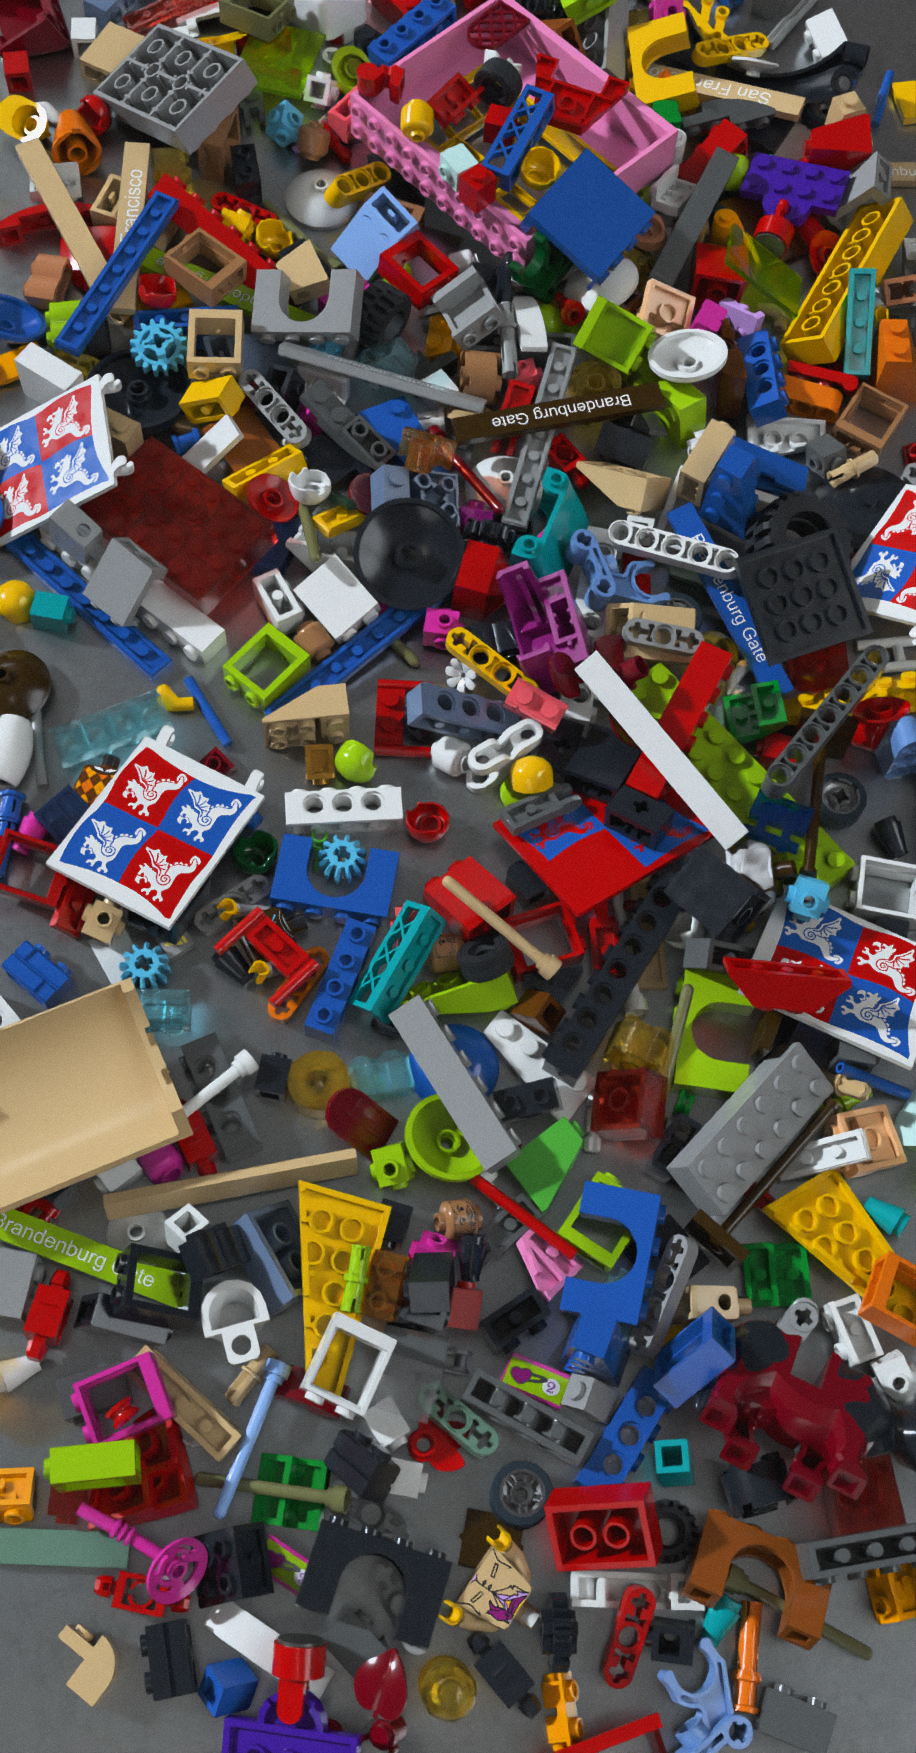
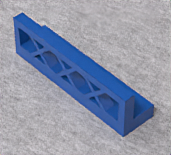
M529 84L525 85L482 162V165L487 170L492 171L495 176L500 178V189L510 193L520 174L519 168L522 160L528 151L537 145L555 112V94ZM529 95L539 98L540 101L537 104L527 106L526 99ZM526 115L528 118L527 124L516 127L515 119ZM515 135L516 144L504 147L503 140ZM504 156L505 163L502 168L490 164L493 159Z

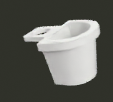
M239 1279L226 1280L214 1286L205 1296L201 1307V1323L205 1339L212 1338L219 1342L223 1341L228 1362L232 1365L255 1360L260 1356L256 1332L261 1331L265 1322L270 1321L267 1306L261 1292L251 1283ZM246 1336L250 1339L251 1349L248 1353L238 1355L233 1351L232 1343L236 1337Z

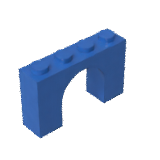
M284 833L270 894L271 908L279 907L282 914L302 913L311 919L332 918L335 922L346 924L349 917L375 926L376 929L380 927L387 928L399 868L400 852L371 848L362 884L348 895L331 897L318 892L308 879L314 850L313 838Z
M585 1180L579 1208L581 1217L613 1223L626 1229L636 1241L637 1257L630 1272L616 1282L596 1283L566 1276L559 1308L562 1313L579 1316L586 1307L616 1319L619 1325L639 1329L640 1321L646 1322L649 1310V1302L644 1301L646 1288L652 1289L655 1278V1269H650L652 1256L658 1257L661 1245V1237L656 1236L658 1224L664 1225L667 1213V1205H662L661 1195Z

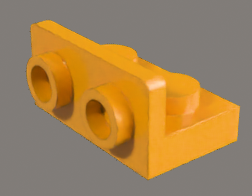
M35 1467L0 1468V1523L19 1525L23 1522L34 1521L35 1513L32 1503L36 1480Z
M911 1562L899 1564L901 1569L899 1572L880 1574L879 1568L867 1570L868 1577L865 1580L878 1624L901 1622L916 1617V1568H912Z

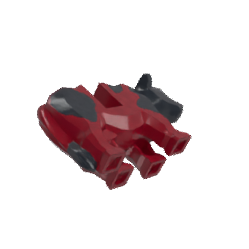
M748 1320L735 1326L736 1361L694 1395L693 1404L695 1410L700 1415L699 1421L722 1432L724 1435L725 1444L720 1452V1459L744 1471H748L760 1451V1447L753 1435L756 1428L762 1429L764 1433L777 1443L794 1449L796 1457L789 1467V1474L783 1483L782 1489L807 1503H812L822 1489L824 1483L822 1475L827 1470L830 1474L825 1485L857 1501L868 1482V1477L861 1469L860 1464L869 1457L884 1454L888 1451L892 1453L897 1463L916 1472V1398L912 1404L903 1405L898 1403L885 1393L871 1376L850 1369L841 1357L832 1352L813 1385L790 1374L802 1336L786 1334L771 1321Z

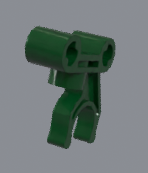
M536 231L532 236L536 246L535 253L529 265L525 268L513 260L508 268L511 271L512 279L524 286L526 294L543 304H549L557 294L558 284L575 264L555 245H550L547 236Z

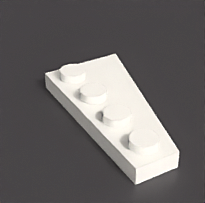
M503 1010L499 1011L483 1032V1035L494 1046L498 1055L518 1075V1079L523 1084L548 1077H553L557 1080L564 1110L550 1113L556 1122L564 1116L569 1122L599 1082V1080L584 1070L576 1085L572 1088L542 1070L545 1059L541 1055L548 1043Z

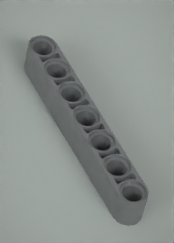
M717 146L647 281L653 278L673 287L735 169L739 157Z
M874 644L868 646L771 764L762 782V791L768 798L780 799L787 794L877 682L889 661V653L883 646ZM822 719H826V720H828L830 723H826V722H824ZM806 739H810V740H812L814 743H810V742H808ZM789 759H795L798 763H793ZM772 779H778L783 784H778L774 782Z

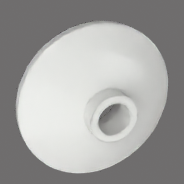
M742 56L732 57V61L747 70L746 76L760 78V73L779 69L778 64L770 61Z
M162 1211L110 1220L106 1230L107 1246L122 1252L131 1243L166 1250L168 1244L164 1222L167 1218ZM134 1227L142 1228V1234L139 1237L131 1236V1231Z

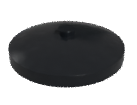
M125 349L105 357L94 366L87 380L97 374L103 377L107 373L114 375V381L117 379L121 380L122 388L119 392L104 394L106 407L139 422L142 435L163 431L176 424L185 415L179 406V402L189 388L191 379L184 365L177 363V372L169 369L168 376H165L163 371H159L158 376L155 377L153 370L146 374L142 366L137 367L135 358H132L131 349Z
M875 466L862 472L859 478H851L835 488L829 482L838 478V476L831 479H823L815 491L819 499L825 498L831 502L829 505L832 508L836 507L841 512L839 515L842 520L846 519L849 525L847 528L848 533H851L853 543L850 544L853 547V553L858 552L906 485L895 474Z
M405 497L381 504L364 519L354 541L353 562L359 581L374 599L393 609L416 611L437 604L455 587L465 548L460 530L447 512L427 500Z

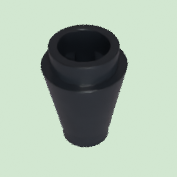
M895 815L874 823L876 829L874 833L892 860L908 854L901 821H897Z
M236 945L231 946L221 956L215 952L211 957V960L215 963L214 967L239 983L242 987L255 976L254 972L248 973L250 966Z
M476 1233L461 1234V1241H458L461 1280L480 1282V1275L482 1274L490 1245L486 1243V1235Z

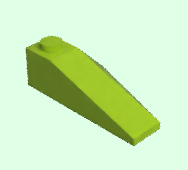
M460 968L458 971L441 973L437 980L431 983L429 981H421L409 988L399 1007L418 994L426 1001L431 999L440 1014L485 1013L495 1010H506L519 1002L510 970L494 980L473 983L465 979Z

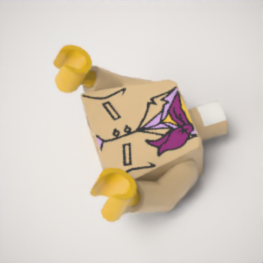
M497 1525V1528L501 1531L498 1539L492 1540L489 1536L486 1537L491 1546L455 1601L444 1600V1603L450 1606V1612L446 1616L438 1614L437 1617L450 1626L456 1625L469 1632L494 1633L499 1628L506 1630L513 1619H516L529 1630L537 1621L540 1611L526 1601L533 1589L529 1584L531 1571L523 1551L515 1544L511 1535L501 1525Z

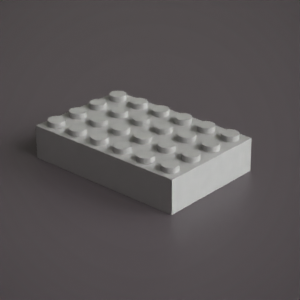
M158 23L93 91V94L98 95L108 104L113 118L191 155L199 149L201 143L211 133L216 131L218 125L234 111L235 107L251 93L258 82L244 58Z

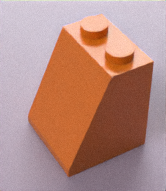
M881 319L872 342L868 385L893 398L899 399L901 402H916V351L908 320Z

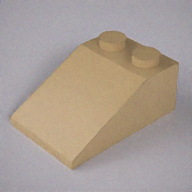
M577 461L576 467L617 506L627 508L626 513L641 516L642 513L654 515V511L664 510L671 478L605 461Z

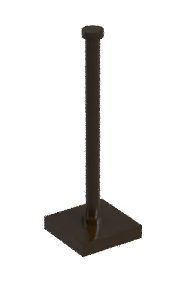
M801 708L791 737L797 734L816 709ZM848 716L814 759L803 866L799 869V874L812 878H817L818 872L815 868L826 757L844 759L858 727V720L854 717ZM822 719L824 722L830 723L828 720ZM806 739L808 742L814 743L812 740Z
M828 1097L823 1102L824 1107L721 1226L700 1209L683 1229L730 1272L739 1266L750 1254L730 1234L833 1115L840 1113L842 1110L841 1106L832 1098Z

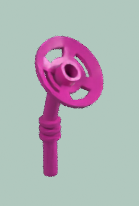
M82 1502L76 1513L77 1516L110 1533L109 1538L113 1539L116 1537V1542L123 1541L125 1547L129 1544L154 1560L148 1571L146 1587L150 1597L157 1603L172 1604L185 1598L196 1588L206 1571L208 1563L207 1549L196 1538H180L163 1549L136 1532L135 1526L129 1528V1523L122 1524V1519L119 1518L116 1521ZM181 1545H190V1546H192L194 1549H192V1550L189 1551V1550L186 1549L185 1547H178V1546H181ZM176 1553H183L184 1555L179 1557ZM189 1562H195L191 1574L183 1582L181 1579L187 1572ZM164 1575H166V1576L169 1577L170 1579H169V1580H164V1579H162V1578H163ZM159 1583L162 1587H171L172 1590L159 1591L156 1587Z

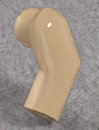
M758 303L756 313L761 311L765 316H770L774 321V329L776 331L783 332L790 325V317L780 304Z

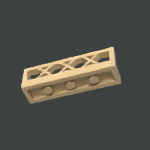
M146 1344L136 1356L148 1351L155 1354L177 1415L173 1419L213 1458L221 1462L236 1444L241 1443L244 1432L154 1346ZM141 1369L128 1373L127 1375L150 1396Z

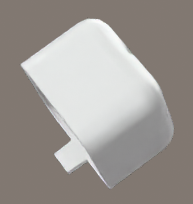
M294 0L296 15L292 22L322 41H330L342 36V43L345 45L354 40V28L365 23L367 20L366 0Z

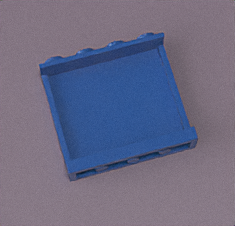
M586 148L528 212L519 227L528 233L534 226L539 232L547 236L552 244L592 280L586 288L590 290L596 283L601 286L610 275L607 271L610 266L615 269L624 259V256L621 254L624 250L627 253L632 250L639 241L635 237L638 234L642 237L653 225L650 219L656 212Z

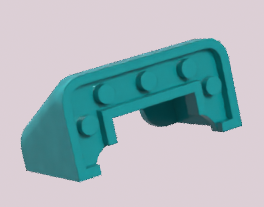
M547 466L542 480V498L537 513L546 517V528L541 538L533 535H524L517 539L510 555L509 566L527 560L537 579L562 569L565 570L569 578L574 564L566 559L564 554L565 548L576 530L588 529L589 518L569 477L564 472Z

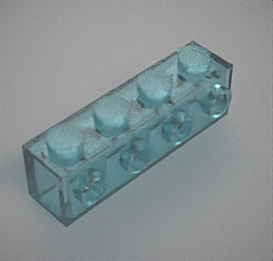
M155 689L48 730V733L63 768L69 767L74 769L86 763L85 760L95 756L103 758L106 754H112L113 749L121 746L124 748L132 747L140 742L139 739L145 736L158 737L164 725L171 727L172 725L161 695Z

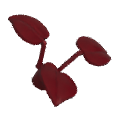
M604 635L594 641L593 651L597 650L630 690L637 688L635 682L648 676V665L641 656L637 655L625 661L622 636ZM556 652L549 658V671L552 682L564 697L569 699L577 698L581 694L579 684L585 682L582 678L578 677L574 670L576 665L571 657L564 652ZM609 712L610 724L617 738L623 743L641 750Z
M391 1648L366 1661L359 1667L354 1678V1692L361 1707L366 1710H374L373 1718L378 1720L372 1724L369 1732L362 1735V1743L370 1741L378 1750H388V1753H397L399 1751L397 1743L402 1741L407 1733L406 1722L401 1715L407 1705L408 1688L400 1654L397 1648ZM328 1718V1728L330 1730L343 1731L338 1721Z

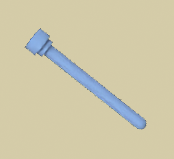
M268 1358L263 1371L266 1372L264 1375L265 1384L213 1510V1516L218 1520L223 1519L227 1514L278 1385L282 1386L284 1380H288L292 1370L290 1365L279 1360Z

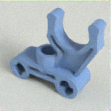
M579 529L573 533L564 554L570 563L581 565L590 586L584 596V602L589 609L596 612L603 611L609 602L666 606L670 600L669 593L663 592L659 595H649L640 590L635 582L636 575L651 573L656 564L652 558L644 561H632L626 567L623 574L618 572V564L612 554H602L596 537L592 532L586 529Z
M697 1637L694 1641V1646L704 1655L708 1668L706 1681L699 1689L693 1692L684 1691L678 1684L673 1671L662 1669L657 1674L658 1680L665 1686L674 1703L687 1708H695L696 1710L695 1716L684 1722L675 1733V1736L682 1745L675 1753H717L723 1746L737 1750L744 1749L752 1741L753 1727L746 1717L735 1714L733 1711L726 1662L715 1650L710 1638ZM731 1724H734V1734L730 1737L729 1729Z

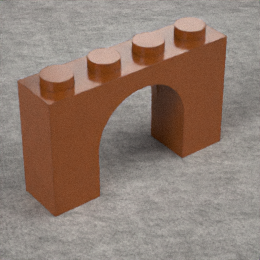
M709 1508L700 1521L699 1532L696 1535L698 1541L693 1547L680 1595L713 1609L723 1595L731 1562L744 1557L758 1559L769 1565L776 1572L785 1592V1603L777 1637L810 1651L821 1639L832 1584L815 1586L814 1580H802L797 1551L792 1540L769 1534L756 1524L744 1523L734 1519L723 1510Z

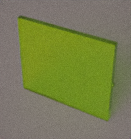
M286 26L271 42L249 35L240 57L244 58L258 82L253 89L300 100L306 87L307 75L312 73L326 40V34Z
M734 223L731 226L727 243L725 264L795 319L799 311L802 277Z

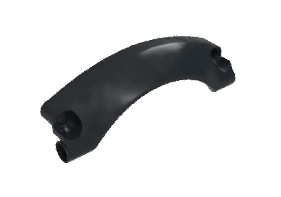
M683 6L686 10L690 48L658 58L667 67L693 71L698 74L805 97V104L830 100L835 96L852 92L856 88L858 79L861 78L863 70L867 65L871 46L845 40L831 54L813 65L790 72L760 73V78L746 76L747 70L734 62L701 67L692 61L691 53L698 42L706 41L707 39L697 26L690 10ZM842 76L847 77L850 81L848 90L841 89L839 85V80Z

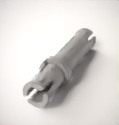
M504 301L498 305L507 321L497 328V333L500 335L502 377L506 378V380H511L519 376L516 343L518 327L514 319V304Z

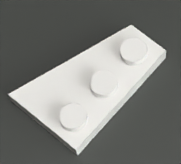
M748 414L746 418V441L780 456L805 452L807 442L826 434L825 420L785 417L757 428L751 414Z

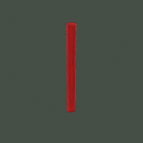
M481 1175L471 1179L470 1184L568 1259L572 1260L579 1250Z

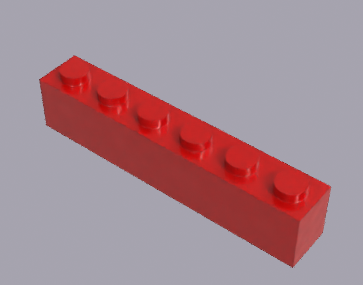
M164 173L146 198L150 200L157 190L178 199L180 206L171 220L187 234L193 233L200 227L247 261L244 285L255 290L257 269H277L276 263L268 257L265 261L259 256L262 251L251 241L248 244L240 239L243 234L232 224L229 228L222 223L225 218L214 208L209 212L204 207L206 201L196 192L190 195L185 190L187 185L175 175L172 179L168 174Z
M703 640L699 644L658 721V724L683 754L685 751L688 753L692 751L697 737L694 736L697 728H704L710 715L706 712L710 704L716 705L722 693V690L719 689L722 681L728 682L734 670V666L731 665L733 654ZM643 751L625 783V786L658 802L666 800L672 787Z

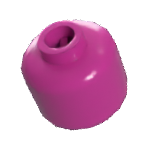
M172 1143L138 1157L137 1163L143 1169V1173L149 1181L156 1185L177 1181L183 1174L185 1160L182 1153Z

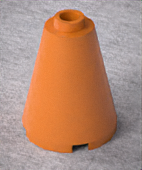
M67 109L61 112L58 117L51 150L54 163L76 161L82 176L88 175L95 171L101 163V144L78 111Z

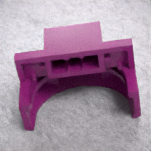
M526 560L498 571L497 580L517 640L520 655L518 654L516 657L522 673L525 677L537 682L542 691L551 694L558 691L552 682L549 671V658L552 654L556 652L566 653L577 667L594 652L584 616L573 597L565 570L562 569L537 579Z

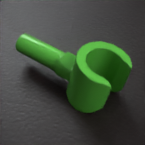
M314 829L311 832L314 846L312 872H319L318 862L320 859L318 858V851L324 850L323 843L325 840L328 841V832L325 831L323 839L317 840L315 839Z

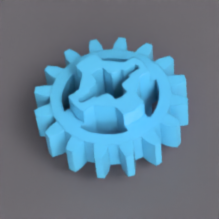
M161 318L159 324H155L153 319H150L149 326L141 323L142 331L134 330L135 339H130L132 348L130 352L132 358H135L136 366H142L146 374L153 370L155 377L158 376L159 371H163L165 376H168L169 369L177 372V363L184 365V356H187V338L183 335L182 328L176 329L173 321L165 325L164 318Z

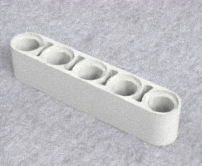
M626 520L614 521L608 529L611 544L618 551L647 559L652 558L654 561L723 580H731L737 576L734 566L728 570L720 567L723 560L730 559L733 561L739 557L730 548ZM620 531L629 533L624 540H616L615 536ZM646 538L655 540L654 544L648 548L641 546L642 541ZM672 545L681 547V551L678 554L670 555L667 553L668 548ZM699 552H704L708 555L707 559L703 562H696L693 558Z

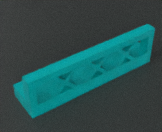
M877 268L849 269L843 373L859 377L858 381H866L870 376Z
M406 900L347 1003L352 1007L368 1012L381 1023L389 1025L391 1019L388 1015L399 1008L447 921L430 906ZM412 911L418 912L415 919L407 924ZM402 937L400 945L392 950L395 940ZM387 963L385 971L377 976L380 966ZM372 989L367 1002H362L361 999L365 992Z

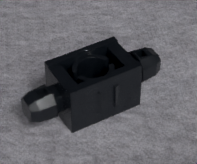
M473 1632L467 1638L468 1646L474 1655L478 1653L481 1656L474 1663V1667L508 1709L518 1702L520 1704L518 1709L526 1717L533 1719L542 1710L541 1703L536 1695L528 1692L535 1685L533 1679L500 1639L491 1647L489 1644L491 1640L483 1632Z

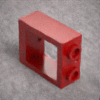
M416 230L380 254L377 272L391 285L410 296L412 305L420 311L426 306L434 304L431 296L455 279L459 274V268L421 232ZM417 256L439 274V276L424 286L419 284L402 268V266Z
M6 828L3 836L0 835V869L10 843L48 856L54 853L58 845ZM57 871L55 872L46 898L0 883V894L54 911L66 876Z
M562 901L503 918L516 931L557 919L570 951L568 954L557 957L563 962L559 969L582 963L585 951H587L586 941L583 935H578L574 926L577 924L576 916ZM509 941L515 959L510 971L516 984L522 982L523 974L536 973L539 969L535 967L536 964L527 966L522 951Z

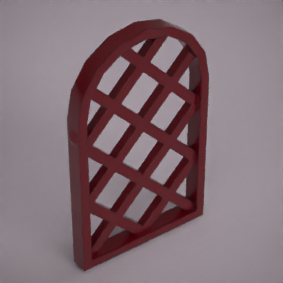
M500 0L469 25L467 29L468 42L480 50H496L528 26L531 19ZM491 15H500L501 20H492ZM504 15H513V19L504 20ZM480 24H489L490 29H481ZM492 24H501L502 28L493 29ZM505 24H514V28H505ZM470 33H478V38H471ZM481 33H490V37H481ZM493 33H502L503 37H494ZM482 42H491V44L485 45Z

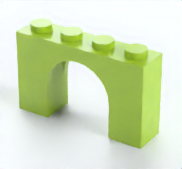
M686 968L682 977H677L674 995H678L680 998L682 987L685 984H691L694 988V993L670 1091L680 1093L684 1089L686 1094L692 1095L694 1093L697 1096L728 1100L749 1077L750 1065L716 1060L704 1054L693 1039L692 1024L697 1017L704 1013L723 1012L749 1016L754 1007L745 996L738 994L739 988L728 974ZM675 1005L672 1011V1023L674 1022L677 1010V1006Z

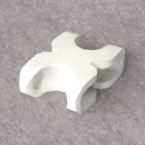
M524 719L506 729L499 739L491 738L474 747L468 755V765L470 768L467 770L465 777L467 788L475 794H483L504 781L509 775L511 765L516 760L526 756L529 752L531 755L537 756L539 751L537 746L541 743L543 736L541 725L533 719ZM524 730H532L535 732V736L529 739L521 738V733ZM483 756L478 762L476 761V757ZM486 775L487 779L484 783L480 784L475 783L473 777Z

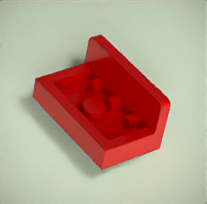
M458 71L427 101V104L433 108L435 120L445 130L451 123L456 126L466 116L464 111L467 108L472 111L481 102L482 99L479 95L485 88L481 85L475 90Z

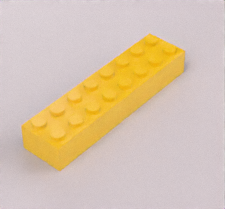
M903 197L892 198L890 202L883 206L878 202L858 206L779 344L788 361L792 360L809 365L836 362L845 344L849 269L877 268L876 287L878 286L914 221Z

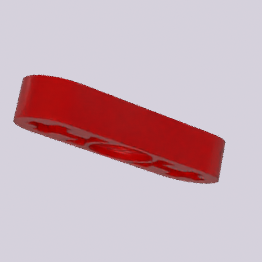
M218 192L211 198L212 208L220 215L223 207L234 212H237L238 209L249 212L252 215L251 220L257 224L262 220L277 219L273 212L226 192Z
M632 1584L625 1589L600 1663L602 1678L614 1689H623L631 1683L656 1608L654 1594L642 1584ZM642 1593L646 1604L645 1606L639 1605L635 1616L641 1620L640 1624H638L635 1620L626 1618V1615L629 1614L634 1617L636 1606L631 1602L633 1597L639 1598ZM628 1626L634 1627L636 1630L635 1641L630 1645L621 1644L619 1640L621 1630ZM618 1648L621 1652L630 1654V1656L627 1658L622 1654L620 1666L624 1669L623 1674H617L615 1679H613L609 1669L611 1666L617 1667L620 1656L615 1652V1649Z

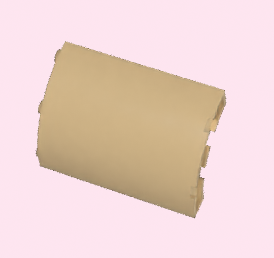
M131 977L0 1028V1214L193 1135L153 1032L146 1033L145 1031L146 1028L150 1027V1024Z

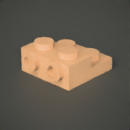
M652 278L647 281L642 306L636 310L635 316L656 327L654 332L657 334L656 341L667 333L690 328L696 297Z
M886 1104L837 1113L825 1124L824 1137L860 1128L865 1129L872 1160L838 1168L837 1170L844 1174L846 1180L869 1175L875 1171L900 1166L908 1162Z

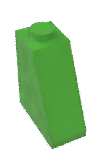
M565 1116L520 1149L523 1154L506 1164L544 1215L550 1211L584 1147V1142L581 1138L585 1135L583 1130L574 1119L569 1123Z

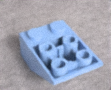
M382 186L363 204L331 247V251L348 269H357L368 284L379 274L377 271L380 254L416 230L420 232L419 225L398 200Z

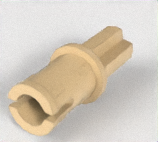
M870 450L855 459L849 458L842 466L827 472V479L838 476V478L829 482L834 488L851 478L857 479L862 472L876 466L879 463V457L874 450Z
M820 1068L833 1086V1092L836 1096L843 1097L846 1095L862 1101L869 1099L872 1088L867 1083Z
M263 1343L260 1348V1356L255 1360H251L246 1366H241L242 1372L226 1390L224 1397L234 1406H240L256 1384L263 1382L261 1378L266 1373L263 1369L267 1359H278L280 1356L271 1347Z

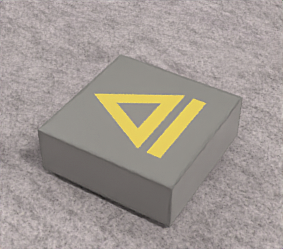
M187 930L177 945L154 936L163 952L168 954L170 962L196 947V943Z

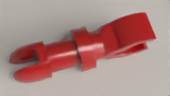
M322 121L324 128L331 134L329 150H334L337 153L336 156L342 162H349L352 152L347 146H343L340 143V138L337 135L333 136L330 126L325 121Z

